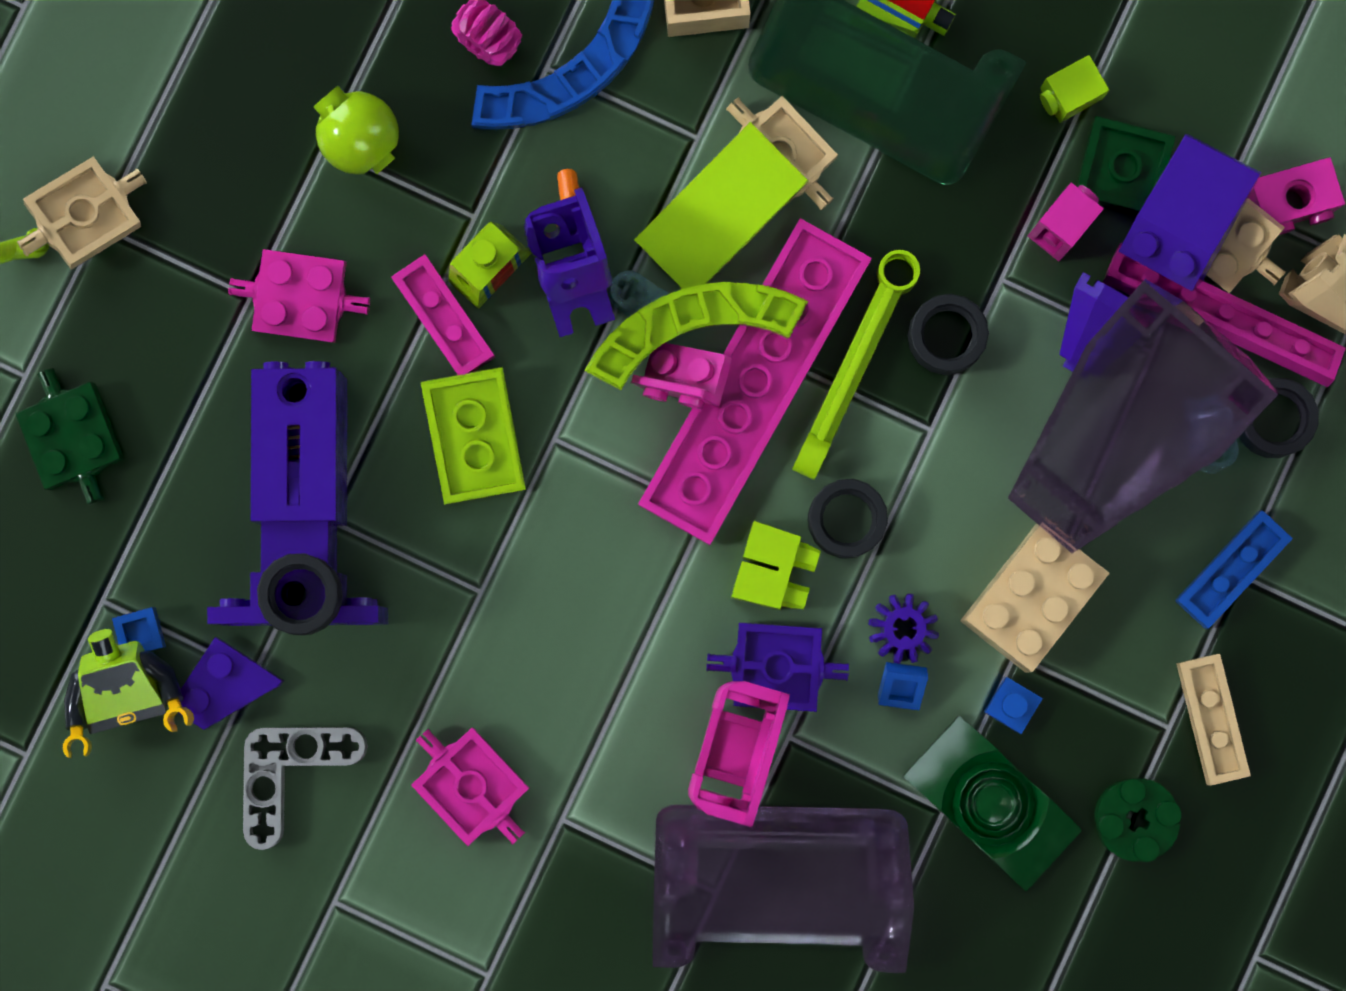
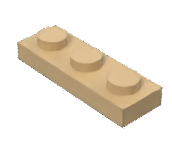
M1213 654L1176 663L1206 784L1212 786L1251 776L1221 655Z

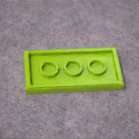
M749 122L634 240L682 289L708 284L809 181Z

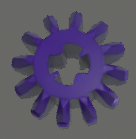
M895 594L889 596V604L892 611L890 612L884 605L879 603L875 606V610L884 617L883 621L876 618L868 620L869 626L881 628V633L869 636V641L875 643L883 639L886 642L878 651V655L881 657L887 655L894 648L893 663H901L904 650H906L907 657L911 663L917 662L918 655L915 647L917 646L923 653L929 654L932 648L923 641L924 637L929 639H938L939 637L938 632L926 630L927 624L938 621L937 615L923 618L921 614L929 606L927 601H922L915 610L912 609L914 603L913 594H906L903 608H901L899 599ZM909 619L913 624V627L909 628V630H913L911 638L902 636L898 639L893 632L898 630V628L893 627L895 620L903 622Z

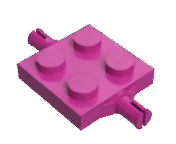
M266 249L262 251L260 272L255 282L231 278L229 285L245 287V289L230 287L228 289L230 296L253 298L254 316L251 331L331 343L336 342L338 322L344 311L368 315V307L353 304L370 305V297L346 295L344 285L346 261Z
M474 727L457 742L446 747L433 735L429 728L423 733L428 741L422 735L416 739V742L433 759L430 761L427 770L411 786L467 846L483 832L495 826L512 845L518 838L508 827L519 838L526 833L508 814L514 803L530 787Z

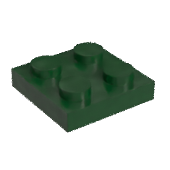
M1095 116L1076 186L1083 185L1090 189L1099 198L1098 204L1138 214L1170 161L1176 136Z

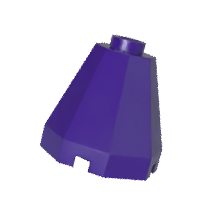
M1084 272L1074 287L1059 353L1060 356L1066 359L1062 366L1083 378L1087 372L1097 375L1149 328L1157 314L1150 309H1147L1144 315L1140 314L1139 312L1143 305L1099 280H1096L1093 287L1090 286L1087 282L1091 276Z

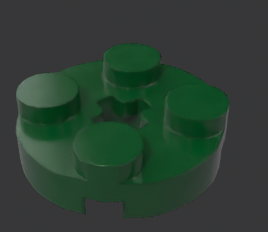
M1145 778L1119 781L1110 785L1102 793L1096 804L1095 821L1096 829L1099 833L1098 836L1104 847L1119 858L1132 862H1151L1165 854L1177 839L1180 829L1181 810L1171 793L1155 781ZM1142 808L1146 812L1144 818L1148 822L1145 828L1138 827L1134 832L1129 828L1131 820L1127 818V815L1130 811L1137 813Z

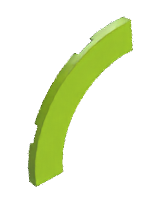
M718 282L684 288L649 303L622 322L597 349L584 372L621 391L638 365L662 344L686 332L708 326L744 325L767 330L788 339L808 301L789 292L759 284Z

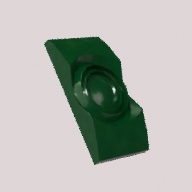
M957 716L902 776L1024 891H1027L1082 831L1058 805L1024 776L996 747L961 716Z

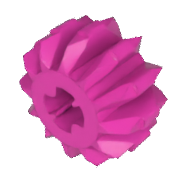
M469 0L466 5L463 4L457 11V16L452 21L451 29L458 42L463 44L467 51L472 52L478 59L484 60L488 65L502 66L507 59H511L521 42L522 34L516 27L515 22L510 20L505 12L500 11L495 4L491 5L486 0Z

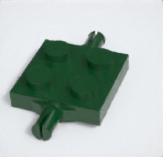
M54 368L46 369L44 372L41 371L37 375L46 397L42 398L36 405L15 414L44 490H52L69 482H79L87 504L101 501L104 499V496H102L95 476L105 467L124 460V456L96 383L88 382L71 390H62Z

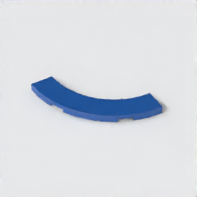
M612 0L608 13L592 42L568 63L555 70L553 74L533 82L528 81L508 86L477 85L472 128L499 130L537 125L575 110L595 97L613 81L635 53L647 29L655 0Z

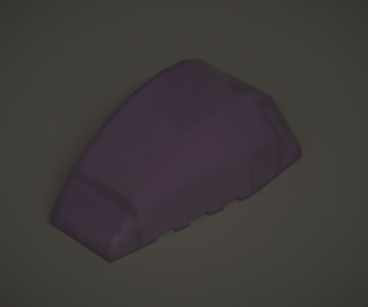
M1144 279L1086 345L1008 499L1072 554L1117 525L1118 522L1151 503L1152 500L1187 480L1189 476L1198 470L1207 467L1219 459L1277 397L1278 391L1249 356L1180 298Z

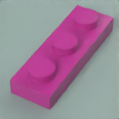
M425 254L391 276L457 375L475 372L495 358Z

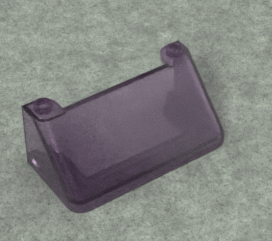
M669 805L657 814L654 870L653 967L676 968L688 964L694 957L695 942L862 945L864 961L870 968L880 972L906 973L914 913L908 824L900 813L888 809L759 806L752 827L707 815L697 809L695 805Z

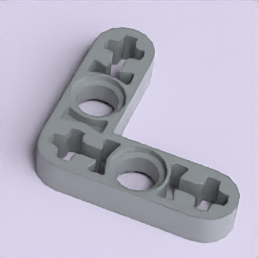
M350 727L260 728L251 732L246 738L244 745L243 833L248 845L258 850L270 849L277 845L283 837L285 766H347L356 764L367 753L368 744L364 734L358 729ZM263 734L267 735V740L271 743L284 742L282 734H289L286 744L288 760L282 759L284 750L268 752L267 759L262 758L261 751L254 750V743L260 742ZM304 734L314 737L318 745L317 752L309 759L300 757L295 751L296 740ZM323 734H331L329 742H342L345 740V734L351 735L352 742H358L359 749L351 752L350 759L345 758V753L342 750H330L329 755L331 759H324L326 741ZM262 776L272 779L276 788L273 797L266 801L258 799L253 792L254 782ZM275 805L276 813H266L267 826L274 827V834L267 836L266 842H261V836L254 834L253 828L261 824L262 812L253 814L252 806L264 808Z

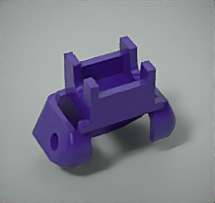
M582 187L574 190L575 196L541 206L532 211L526 217L524 223L527 245L533 255L537 257L535 262L539 283L547 296L559 337L574 333L570 315L574 309L579 307L587 308L590 311L595 326L615 320L606 289L612 285L613 280L605 250ZM549 224L558 225L554 232L548 233L544 231L545 227ZM582 243L584 252L545 264L543 254Z

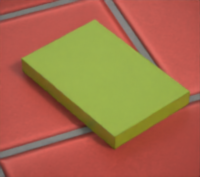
M503 367L422 381L421 388L444 505L526 490Z

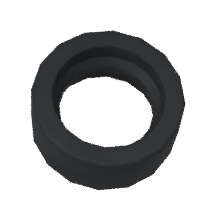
M945 294L935 296L921 305L910 321L907 336L910 351L918 364L930 372L951 375L961 373L976 363L986 349L989 331L986 317L978 305L964 296ZM938 312H957L965 317L971 326V344L966 352L959 357L950 359L938 357L925 344V324L930 317Z
M1271 378L1252 386L1240 397L1234 411V427L1240 441L1251 452L1265 458H1282L1302 450L1313 439L1319 425V409L1313 395L1302 384L1288 378ZM1270 394H1281L1290 398L1296 404L1300 413V425L1297 432L1284 442H1271L1263 439L1256 432L1252 423V413L1255 405L1263 397Z
M839 479L824 486L813 499L808 512V528L814 542L827 554L838 558H857L873 550L883 538L888 524L887 507L881 495L868 483L856 479ZM851 494L860 497L867 503L872 514V524L869 532L863 539L854 543H842L836 541L827 533L823 523V514L826 506L832 499L840 495Z
M305 553L288 554L273 561L263 572L257 587L258 605L264 619L275 629L291 635H312L327 628L337 617L343 601L342 584L336 571L324 560ZM297 569H306L314 572L321 579L325 587V601L322 608L316 615L306 620H295L287 617L279 610L275 601V590L278 581L286 573Z

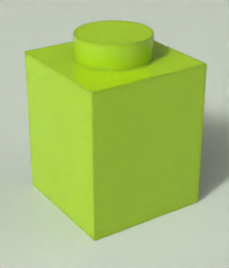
M1087 55L1047 77L1040 87L1042 91L1040 100L1047 113L1051 116L1055 114L1061 123L1103 100L1109 92V88L1090 55Z

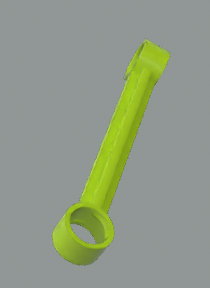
M894 250L887 253L881 260L877 269L879 286L793 465V471L815 480L901 295L909 292L920 276L919 262L910 252ZM900 259L906 261L911 266L913 280L909 284L895 286L886 279L884 268L891 260Z

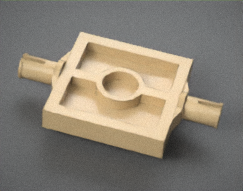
M783 96L768 109L755 115L744 105L739 97L726 108L742 125L740 132L751 122L807 178L809 182L793 198L806 193L820 210H823L826 205L832 202L834 198L817 181L821 173L837 159L838 154Z
M94 156L23 198L24 205L36 220L38 230L20 241L18 240L17 244L26 256L48 244L59 252L71 270L141 227L140 220L128 204L127 194L147 184L144 176L141 175L138 169H135V171L116 181L115 178L105 173Z
M1248 198L1206 275L1228 293L1236 287L1244 276L1252 273L1255 269L1275 285L1286 271L1282 270L1266 256L1269 254L1272 243L1285 227Z

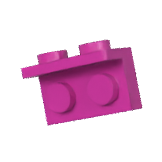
M664 343L650 354L644 377L633 375L631 383L644 389L642 395L653 400L666 402L668 396L679 398V404L702 410L704 403L720 406L732 358L725 354Z

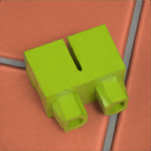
M753 521L742 559L777 568L778 571L742 561L731 599L775 610H780L781 606L790 609H804L810 588L788 581L793 567L814 573L821 551L809 544L800 542L801 536Z

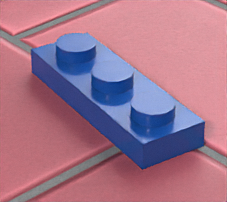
M1263 510L1258 511L1176 598L1175 602L1204 629H1209L1293 538Z

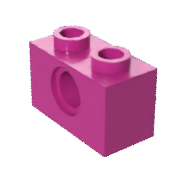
M1331 157L1259 177L1248 197L1285 227L1279 235L1295 230L1294 224L1309 220L1310 226L1330 221L1335 218L1333 212L1345 205ZM1287 191L1296 192L1301 197V209L1293 208L1288 204L1286 199Z
M1071 182L1027 237L1059 262L1104 208L1098 204L1099 198L1090 189L1083 185L1077 187Z

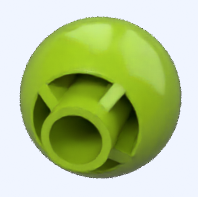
M337 86L313 106L320 114L316 126L318 147L324 158L336 169L349 174L361 175L372 168L378 174L395 159L391 151L398 144V123L391 108L379 97L362 91L344 93Z

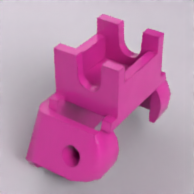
M731 681L718 688L712 704V712L695 767V773H692L688 787V796L697 809L707 815L748 827L753 826L781 732L790 694L746 681ZM726 698L765 709L762 722L724 711ZM703 776L743 787L740 800L700 788Z

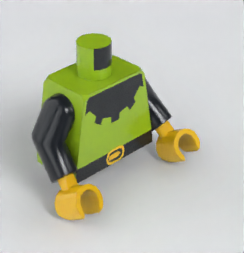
M110 629L96 631L88 637L92 653L81 657L79 669L71 674L64 698L66 729L71 733V736L65 739L63 743V752L66 757L72 758L71 745L78 739L84 744V756L87 757L92 750L91 741L83 736V730L88 728L89 734H94L164 714L163 722L166 729L171 732H177L178 729L174 722V717L178 712L183 715L186 726L193 724L194 714L190 709L181 705V701L184 698L172 666L153 652L145 651L138 641L117 645L113 632Z

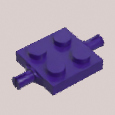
M739 623L737 645L732 656L708 653L707 661L723 662V665L707 664L706 671L731 672L733 681H746L790 694L787 710L817 712L818 690L823 679L848 681L849 674L833 673L832 670L849 671V663L824 662L821 651L822 628ZM733 700V706L758 708Z

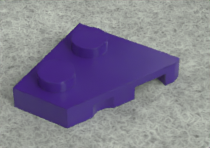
M215 637L182 686L181 692L184 699L181 701V705L192 711L194 714L193 723L203 730H207L232 713L248 706L259 697L280 687L284 680L222 639Z

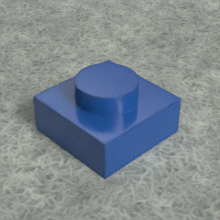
M156 607L112 618L119 645L138 641L144 650L148 652L166 648Z
M886 662L878 691V704L919 711L928 681L927 667Z
M1004 677L984 713L1015 732L1022 734L1043 698L1012 679Z

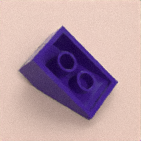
M1186 134L1138 213L1118 252L1193 291L1203 282L1261 172Z

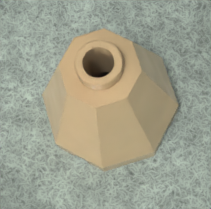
M1344 234L1343 238L1340 235H1334L1308 252L1301 260L1306 266L1299 275L1292 269L1285 276L1279 295L1291 307L1346 334V234Z

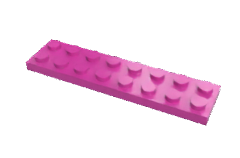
M799 219L762 284L789 292L808 301L790 338L786 339L760 328L739 325L723 353L732 358L720 406L704 403L702 410L691 409L640 499L638 506L709 546L711 545L872 259L871 257L805 220Z

